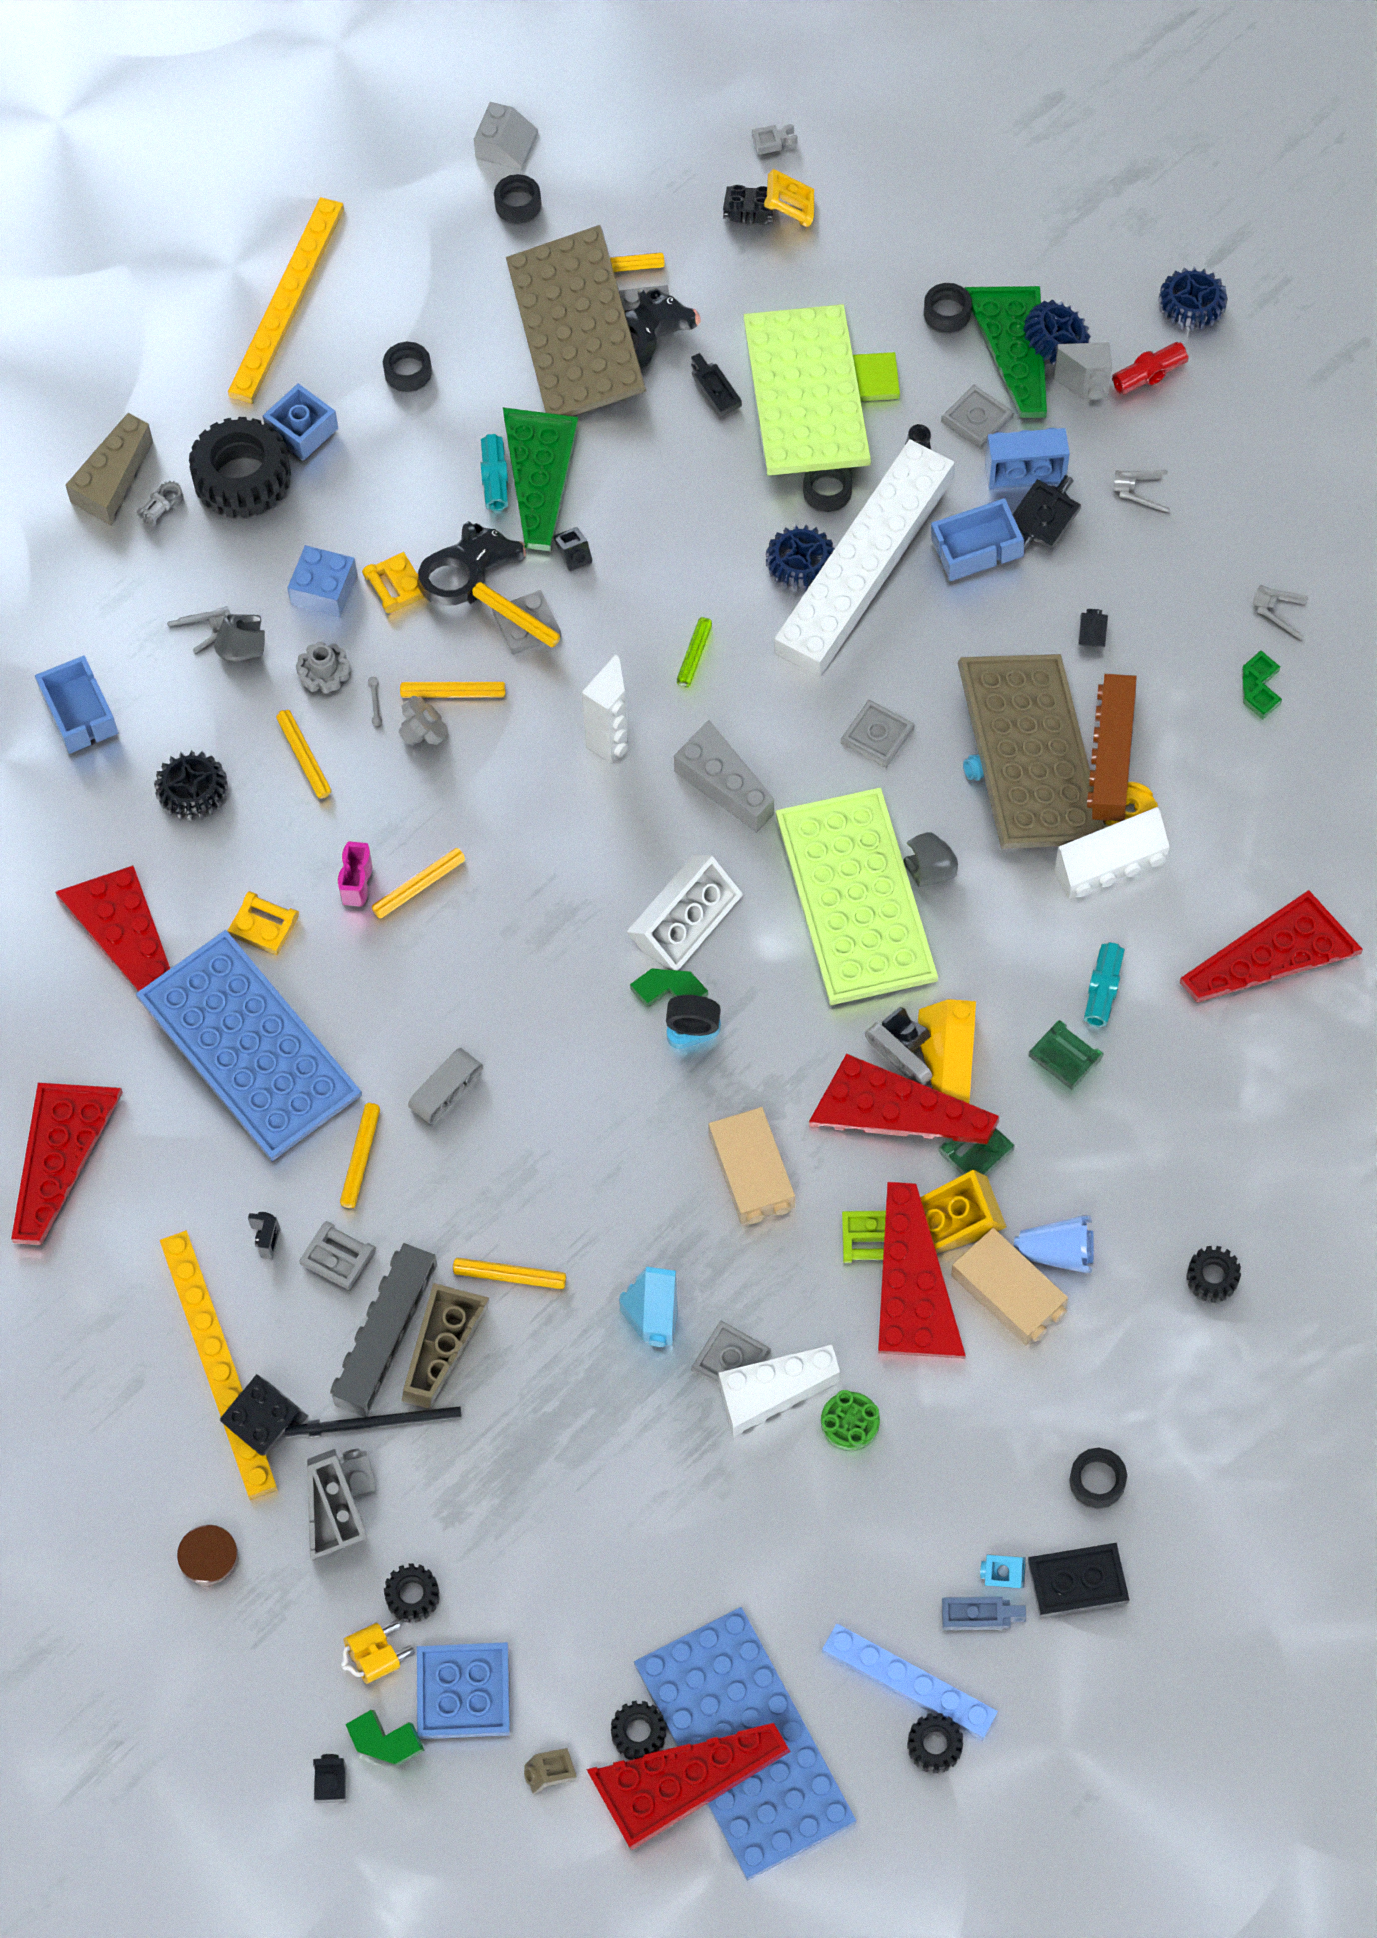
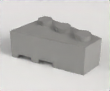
M332 1449L307 1459L310 1557L313 1560L368 1538L336 1450Z

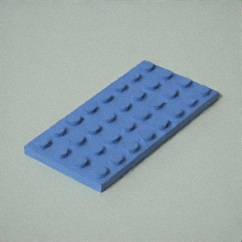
M227 930L221 932L136 993L137 999L271 1162L362 1096V1091Z
M742 1607L634 1661V1665L659 1712L661 1711L666 1727L677 1747L686 1744L694 1745L706 1742V1739L722 1738L737 1734L738 1731L774 1723L790 1749V1753L707 1804L747 1881L857 1823Z

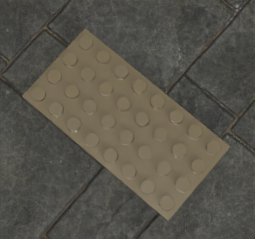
M600 225L506 257L546 413L575 416L647 391L604 233Z
M1061 654L960 657L958 661L959 672L1001 849L1058 847L1104 829L1103 820H1092V809L1087 808L1088 792H1094V787L1089 786L1090 768Z

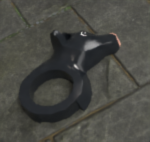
M657 288L651 289L647 293L643 289L638 292L639 306L625 312L630 332L635 333L639 337L636 354L641 370L652 360L658 337L682 329L692 330L701 322L700 315L696 309L682 305L673 296L663 294Z
M468 521L463 524L461 540L457 544L439 550L422 561L418 570V588L424 598L430 602L441 605H458L468 602L471 605L478 599L473 596L472 590L478 582L483 584L485 582L484 571L507 562L521 561L526 556L525 546L521 541L507 539L496 529L484 528L480 524H472ZM455 566L464 570L469 576V580L459 589L443 590L433 585L429 577L437 568Z

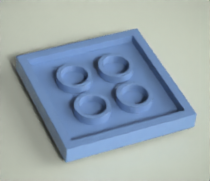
M508 1642L417 1646V1734L419 1739L510 1735Z

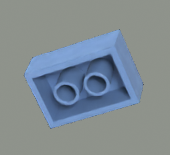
M1066 428L988 434L985 455L988 490L1029 487L1037 479L1047 485L1059 484L1064 475H1067L1070 456Z

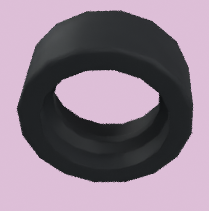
M521 174L509 175L501 179L494 190L496 212L502 219L511 223H524L533 219L539 213L542 205L540 187L537 182L529 176ZM516 191L526 192L532 196L531 201L523 206L508 205L503 201V198Z
M955 283L935 285L925 295L923 316L926 323L931 328L940 332L951 333L959 331L967 325L971 317L972 299L965 288ZM946 299L958 302L963 308L956 315L945 316L937 313L933 309V304Z
M409 341L400 342L391 346L384 354L382 362L385 380L394 389L404 392L416 391L424 387L430 380L432 374L430 355L422 345ZM412 358L422 363V368L411 375H400L392 369L394 364L401 359Z
M847 468L805 472L803 480L805 500L818 511L832 512L843 508L851 499L853 484L851 473ZM831 477L839 480L843 484V489L835 495L827 496L816 492L812 485L814 481L820 478Z
M679 995L671 998L668 1002L666 1024L670 1029L681 1034L693 1036L710 1035L719 1029L721 1008L716 1001L707 997Z
M1098 1447L1088 1449L1078 1455L1073 1462L1069 1482L1071 1491L1077 1500L1086 1506L1103 1508L1119 1500L1124 1493L1128 1475L1124 1462L1117 1454L1111 1450ZM1092 1462H1100L1111 1467L1116 1476L1114 1487L1109 1492L1103 1494L1087 1490L1081 1481V1472L1086 1465Z

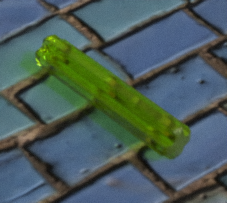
M700 617L698 619L677 676V684L679 686L688 688L691 685L712 628V621L709 618Z

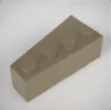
M130 413L125 415L65 484L69 500L72 504L112 526L115 520L114 515L117 509L121 508L124 502V495L128 487H131L134 482V475L137 469L141 467L153 443L149 424Z
M433 1283L403 1388L401 1402L428 1409L431 1408L486 1313L489 1297Z

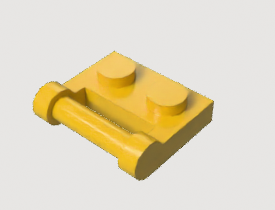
M772 169L768 173L767 198L765 199L764 206L770 210L776 209L798 220L800 225L807 228L811 225L814 218V189ZM779 199H781V200H783V201H785V202H787V203L793 205L794 207H792V206H790V205H788V204H786V203L780 201Z
M404 552L376 565H367L362 570L365 579L370 580L383 602L382 607L386 613H393L424 598L418 588V574ZM386 575L398 597H391L379 576Z
M248 891L241 908L227 932L235 939L277 956L298 920L299 911L292 908L289 910L258 898V894ZM253 908L281 918L284 922L282 925L252 914L251 911Z

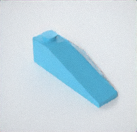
M646 1267L636 1277V1283L630 1284L627 1292L620 1294V1311L644 1342H648L654 1347L673 1346L678 1317L676 1271Z

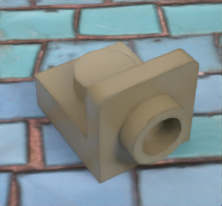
M568 1748L535 1754L524 1765L525 1780L530 1785L533 1794L541 1792L547 1786L571 1782L577 1777Z

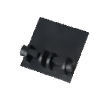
M743 185L727 186L723 205V219H728V222L740 223L741 212H743V223H745L746 212H750V223L753 224L755 212V224L768 225V222H773V210L764 206L765 199L767 198V187L746 188Z

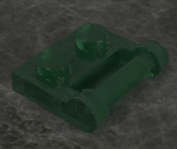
M1058 1020L1029 1051L1028 1056L1072 1090L1101 1061L1104 1053L1098 1048L1094 1050L1068 1030L1064 1022ZM1056 1038H1062L1086 1057L1085 1061L1057 1041Z
M996 1128L988 1144L976 1143L962 1157L956 1151L966 1142L951 1140L949 1143H944L938 1150L962 1175L975 1170L986 1176L1014 1150L1015 1145Z

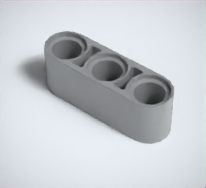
M462 1048L457 1049L412 1095L408 1102V1107L426 1122L433 1124L478 1078L483 1070V1064Z

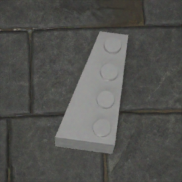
M710 720L674 755L675 773L756 833L774 815L773 796Z

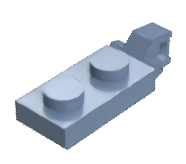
M1003 1597L942 1598L943 1630H1003V1628H1011V1623L1026 1622V1605L1010 1606V1600H1004Z

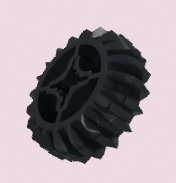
M192 750L188 756H185L181 751L179 754L180 758L175 759L170 756V764L162 763V771H157V780L154 783L156 798L159 800L160 806L163 809H167L170 816L176 813L177 818L180 820L185 815H187L190 821H192L194 815H198L202 819L204 812L212 815V807L220 808V800L226 799L225 791L228 790L227 775L221 763L215 762V758L212 755L206 758L203 751L198 756H195V752ZM188 780H191L194 791L191 790Z

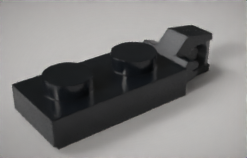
M700 353L691 357L694 381L719 417L742 406L741 398L717 364H707Z

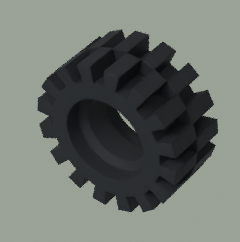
M1207 1246L1205 1251L1201 1248L1197 1251V1255L1194 1254L1188 1266L1186 1279L1189 1280L1188 1287L1189 1289L1194 1288L1193 1294L1196 1297L1198 1294H1201V1300L1206 1301L1208 1297L1211 1298L1212 1303H1216L1217 1298H1220L1222 1302L1226 1300L1227 1295L1231 1297L1234 1290L1237 1289L1241 1277L1240 1263L1237 1264L1238 1258L1235 1255L1231 1257V1251L1228 1249L1222 1252L1221 1246H1216V1250H1212V1246ZM1209 1265L1219 1266L1224 1271L1225 1278L1219 1283L1208 1282L1203 1276V1269Z
M408 1563L409 1567L404 1568V1565H401L398 1572L393 1570L390 1573L391 1578H387L385 1581L384 1595L390 1612L394 1613L397 1619L404 1618V1621L410 1623V1619H414L416 1623L420 1622V1618L423 1616L425 1619L430 1617V1611L434 1613L436 1603H439L440 1592L437 1580L429 1569L426 1571L424 1566L420 1564L418 1567H415L414 1563ZM408 1583H417L423 1588V1596L416 1603H406L400 1597L402 1588Z
M636 1700L632 1701V1705L628 1706L627 1703L622 1705V1710H617L615 1718L611 1721L612 1742L616 1746L617 1751L620 1754L623 1753L625 1758L629 1760L630 1757L638 1759L646 1754L658 1752L660 1747L663 1748L666 1738V1724L661 1711L658 1712L656 1706L653 1704L649 1706L646 1701H642V1704H637ZM635 1720L645 1721L651 1729L648 1738L641 1742L631 1740L626 1733L627 1727L631 1722Z
M929 1713L925 1718L921 1716L916 1724L913 1723L909 1732L907 1749H909L910 1759L913 1758L914 1764L917 1767L919 1765L922 1766L925 1772H928V1770H933V1773H938L939 1770L946 1772L950 1766L954 1767L957 1764V1760L960 1759L962 1754L963 1733L959 1731L960 1726L957 1723L954 1724L951 1717L944 1718L942 1713H938L937 1716ZM938 1732L946 1738L947 1748L940 1754H932L925 1749L923 1740L929 1733Z

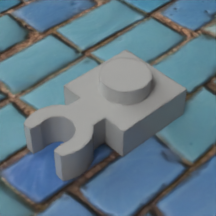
M776 125L753 129L752 138L758 155L782 150V144L788 146L797 144V135L789 136V134H794V125H786L781 130H777Z

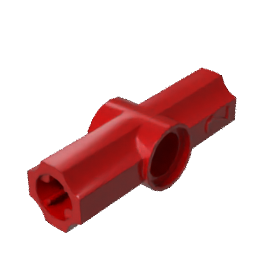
M1175 342L1155 353L1152 351L1142 353L1134 361V364L1112 374L1115 389L1119 394L1125 395L1146 383L1148 385L1157 384L1166 376L1167 372L1188 362L1189 356L1187 355L1186 348L1181 342Z

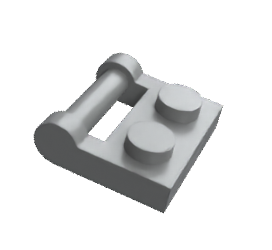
M325 1221L299 1262L300 1265L350 1291L367 1262L373 1258L376 1247L370 1243L365 1245L335 1229L334 1224ZM330 1238L359 1255L355 1259L325 1243V1241Z

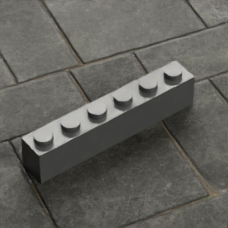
M403 1243L400 1251L396 1250L390 1262V1267L392 1268L389 1275H384L378 1288L380 1294L376 1302L372 1301L366 1314V1317H368L364 1327H359L354 1339L356 1345L352 1352L346 1354L342 1365L344 1371L340 1378H335L330 1390L335 1406L363 1417H367L437 1267L435 1254Z

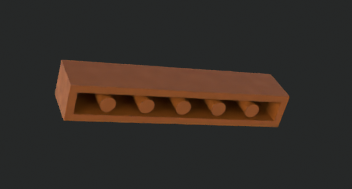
M1104 674V683L1098 684L1097 700H1102V705H1096L1095 721L1100 722V727H1094L1093 743H1098V748H1092L1091 765H1096V770H1090L1089 786L1094 787V792H1088L1087 808L1092 809V820H1125L1137 676Z

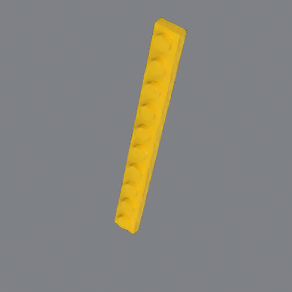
M323 197L319 198L228 390L229 398L253 404L344 211L343 203Z
M186 1230L159 1241L220 1416H222L243 1389ZM224 1425L249 1500L277 1491L278 1489L266 1455H259Z

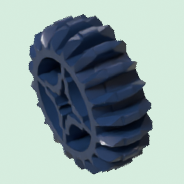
M1194 266L1192 271H1188L1184 267L1181 273L1175 270L1172 276H1167L1165 283L1161 285L1158 301L1160 312H1164L1165 319H1171L1172 326L1178 323L1181 330L1187 326L1192 332L1195 327L1202 331L1205 325L1211 328L1214 322H1219L1221 315L1225 313L1228 297L1226 286L1222 285L1221 278L1215 279L1214 272L1206 274L1205 268L1200 272Z
M1052 299L1049 302L1043 301L1032 308L1024 321L1023 331L1026 333L1024 339L1030 341L1028 347L1036 350L1035 355L1040 354L1043 357V361L1048 359L1051 365H1054L1056 363L1058 344L1089 343L1091 337L1088 334L1089 327L1084 325L1085 319L1078 316L1079 311L1074 312L1071 310V305L1065 307L1062 301L1056 303Z
M795 524L793 530L785 527L783 534L777 532L775 539L770 540L769 547L766 550V566L769 568L770 577H775L776 584L783 582L785 589L793 586L795 592L798 590V587H803L806 592L808 586L814 581L835 548H833L832 540L827 539L825 532L818 534L817 527L811 531L807 524L803 529H799ZM790 549V552L786 553L785 557L780 558L785 551ZM821 558L820 562L817 565H815L814 567L811 566L813 563H816L817 559Z

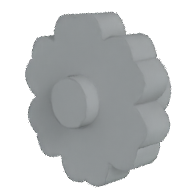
M323 642L309 645L306 649L307 653L298 656L296 664L297 674L300 676L301 684L312 692L319 689L323 693L338 690L341 686L340 682L349 679L351 671L350 661L347 659L346 651L335 643L326 646Z
M412 696L401 706L406 720L401 724L402 727L399 729V734L409 745L421 743L424 739L430 744L438 745L449 735L446 724L441 721V715L432 705L426 704L421 697Z

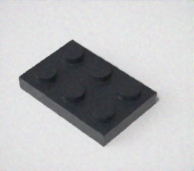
M1117 1542L1028 1557L1027 1561L1040 1618L1129 1604V1595Z

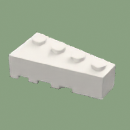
M833 1345L719 1372V1389L733 1438L742 1434L746 1429L754 1425L756 1427L765 1422L769 1417L790 1409L792 1405L804 1399L807 1400L838 1384L840 1370Z

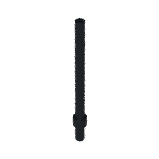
M461 1406L320 1422V1419L308 1420V1424L288 1426L285 1430V1437L309 1435V1438L321 1437V1434L457 1419L462 1418Z

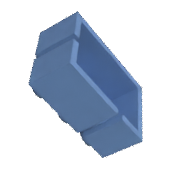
M1005 498L931 523V540L939 558H941L949 581L997 566L998 560L1003 564L1024 557V539Z
M85 655L35 675L41 695L69 754L90 746V740L95 739L97 743L119 734L111 710L94 678Z

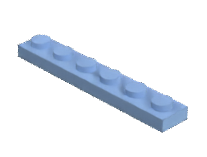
M839 1624L835 1625L822 1648V1653L933 1714L942 1713L946 1719L948 1716L951 1717L954 1724L957 1723L961 1729L981 1740H984L997 1716V1710Z

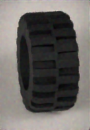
M238 417L237 420L226 418L223 423L218 424L216 422L210 425V430L207 431L205 429L199 435L200 440L196 439L191 447L192 451L189 453V468L195 492L207 508L212 507L213 512L219 515L226 513V517L235 518V516L249 518L251 514L256 513V516L263 514L266 508L272 509L277 505L276 500L280 501L285 496V490L289 488L291 482L288 452L282 436L279 432L274 431V428L269 424L264 423L262 425L261 420L254 418L247 420V417ZM248 457L262 463L254 473L245 477L231 478L219 473L224 464L236 458Z

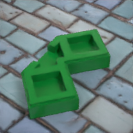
M1260 650L1242 667L1243 704L1263 720L1282 702V698L1265 685L1280 671L1281 666Z
M651 968L630 984V989L647 1007L651 1006L668 992L674 997L679 995L708 996V990L691 971Z
M369 1710L345 1724L359 1753L395 1765H401L425 1751L413 1723L408 1722L385 1735L376 1712Z

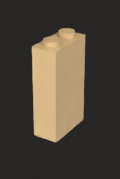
M763 1107L708 1123L709 1137L740 1224L747 1222L749 1224L758 1223L766 1216L773 1214L784 1215L790 1212L792 1208H795V1194Z
M994 1228L952 1265L951 1276L1025 1346L1032 1340L1037 1342L1046 1333V1327L1052 1321L1057 1323L1067 1313L1068 1297Z

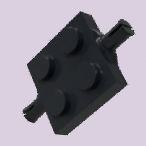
M1064 475V478L1057 487L1047 485L1037 479L1012 514L1019 530L1023 534L1024 553L1032 541L1040 542L1053 550L1080 511L1081 504L1071 499L1066 493L1074 482L1068 475Z

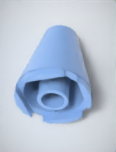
M1082 1215L1021 1230L1019 1236L1014 1238V1247L1031 1262L1082 1273H1091L1092 1268L1087 1266L1088 1263H1093L1094 1260L1093 1230H1087V1223H1092L1091 1216Z

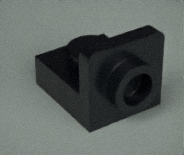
M578 527L553 536L555 545L563 554L569 571L592 563L593 560L588 541Z
M1086 609V613L1080 614L1078 645L1105 648L1108 615L1102 614V610Z
M899 1007L882 1021V1026L911 1052L915 1051L931 1037L926 1027L910 1020L906 1009L903 1007Z
M268 1212L249 1213L248 1221L251 1228L258 1230L255 1236V1247L258 1248L261 1258L273 1260L280 1232L277 1217Z
M323 1754L321 1759H313V1767L315 1769V1803L346 1802L347 1765L344 1758H339L337 1754Z

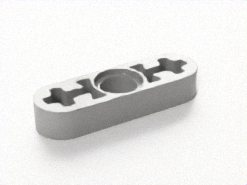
M875 1022L864 1032L868 1042L908 1079L925 1085L932 1078L929 1068L881 1024Z

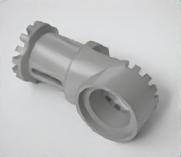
M175 481L162 483L155 493L150 495L151 499L143 508H139L136 513L140 516V519L144 518L143 522L146 520V524L154 527L157 524L156 520L164 511H169L170 508L177 507L182 503L183 493L180 485L175 483ZM169 490L178 492L177 496L173 499L164 497L165 493Z

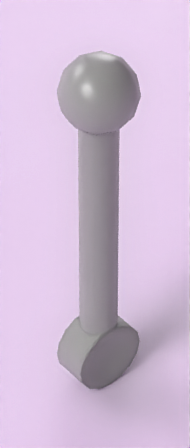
M370 677L368 685L372 691L374 712L372 723L375 726H379L382 723V718L379 716L377 698L379 681L376 677Z

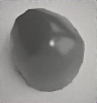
M255 614L225 615L215 641L214 648L216 653L221 658L233 662L247 661L262 656L265 646V631L260 630L261 616Z
M926 832L907 841V845L912 848L915 854L906 856L903 862L918 887L938 884L957 876V857L949 845L932 832Z

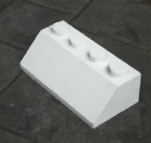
M616 655L611 658L582 692L586 748L611 764L617 757L621 758L629 746L625 690L620 659Z
M1158 807L1058 847L1054 873L1068 899L1076 896H1086L1095 888L1100 886L1108 887L1125 876L1133 877L1142 869L1150 866H1160L1167 860L1170 846Z
M694 854L628 929L627 933L645 954L669 970H679L743 894L713 856Z

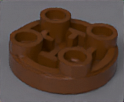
M202 1525L192 1529L183 1537L177 1551V1560L182 1573L190 1581L202 1587H210L225 1580L239 1562L237 1545L232 1535L224 1528L216 1525Z

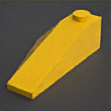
M947 999L919 1009L918 1024L926 1027L931 1035L921 1045L924 1063L932 1073V1078L930 1079L932 1089L969 1103L976 1001Z

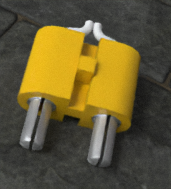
M394 1620L383 1626L376 1622L344 1637L345 1648L342 1652L344 1660L340 1663L343 1671L349 1670L354 1676L361 1677L365 1684H369L400 1669L399 1662L415 1655V1650L409 1645L394 1652L392 1646L388 1645L386 1636L401 1629L399 1621ZM347 1652L352 1661H355L358 1672L351 1666H345L348 1663Z

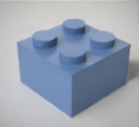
M299 383L262 415L264 423L269 424L274 428V431L279 432L283 442L286 444V448L302 461L339 429L336 411Z
M305 545L287 587L291 605L341 617L358 575L355 558Z

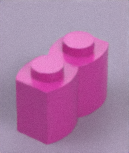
M348 841L342 852L343 867L338 875V887L343 905L362 907L368 898L367 881L371 877L373 869L368 843Z

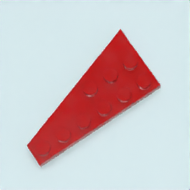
M134 865L55 891L57 898L70 910L73 917L86 929L89 936L111 962L118 967L121 974L126 980H129L137 992L170 970Z
M1308 890L1182 976L1179 983L1198 1003L1361 955L1363 949L1311 891Z
M846 1053L808 1123L809 1127L814 1128L829 1126L834 1127L835 1130L850 1128L860 1129L865 1133L897 1136L912 1134L923 1135V1138L928 1139L944 1137L952 1138L953 1141L988 1144L1000 1120L996 1114Z
M54 1083L37 1084L11 1237L14 1244L42 1245L123 1093L122 1088Z
M887 1182L878 1353L965 1359V1351L917 1184Z
M770 1723L738 1731L734 1735L722 1738L714 1737L706 1739V1742L694 1745L686 1744L646 1754L642 1758L626 1762L622 1760L614 1762L610 1766L594 1767L586 1770L629 1848L634 1850L790 1753L791 1751L776 1725Z

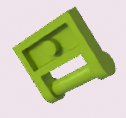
M842 1211L843 1263H852V1260H883L884 1248L852 1249V1242H884L886 1211Z

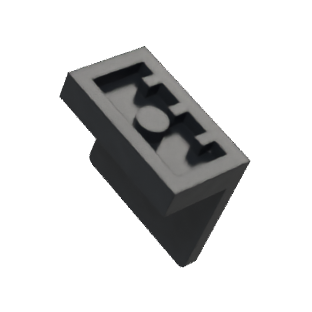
M256 1374L221 1416L220 1421L259 1455L264 1456L293 1420L302 1424L309 1415L270 1382Z

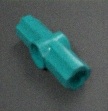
M487 434L481 439L482 462H480L482 485H484L485 505L486 509L499 512L508 507L506 485L508 483L507 462L504 460L503 437H499L496 434Z
M1111 942L1102 944L1099 950L1096 970L1092 972L1088 989L1089 998L1083 1020L1090 1026L1098 1028L1107 1026L1112 1002L1116 998L1121 977L1119 972L1125 951L1119 944Z

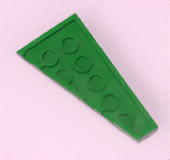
M1040 286L964 287L970 294L972 299L971 310L1020 418H1046L1047 403L1043 357L1040 354L1035 355L1036 350L1028 347L1030 341L1024 339L1026 333L1023 331L1027 315L1034 306L1036 307L1041 303Z
M503 407L524 545L528 549L551 552L579 424L578 417Z

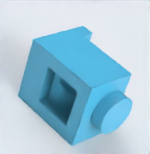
M989 1554L986 1556V1561H981L980 1578L985 1579V1586L1024 1588L1026 1558ZM1002 1565L1007 1566L1009 1569L1006 1577H1001L998 1573V1569Z

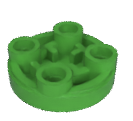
M841 1390L825 1404L822 1410V1432L825 1438L839 1449L847 1451L862 1449L875 1439L879 1431V1409L871 1399L861 1393Z

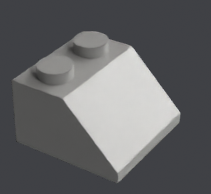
M489 102L474 137L475 157L523 169L537 136L538 129L515 108Z
M1109 342L1058 344L1054 379L1081 399L1097 400L1108 398L1112 372Z

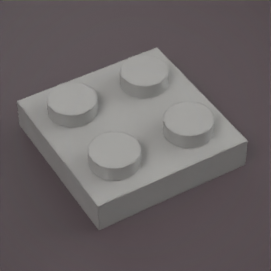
M541 590L511 601L559 633L561 637V630ZM492 608L493 615L512 654L544 643Z

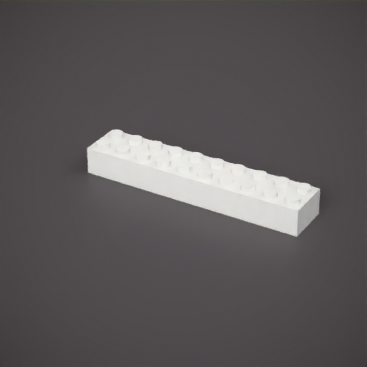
M910 439L908 440L774 638L776 655L818 677L822 676L954 479V461Z

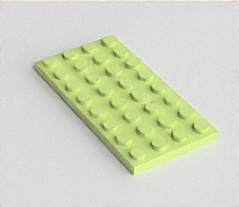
M844 304L743 314L767 476L871 465Z
M881 788L776 810L775 816L829 1004L835 1005L938 982L937 971Z

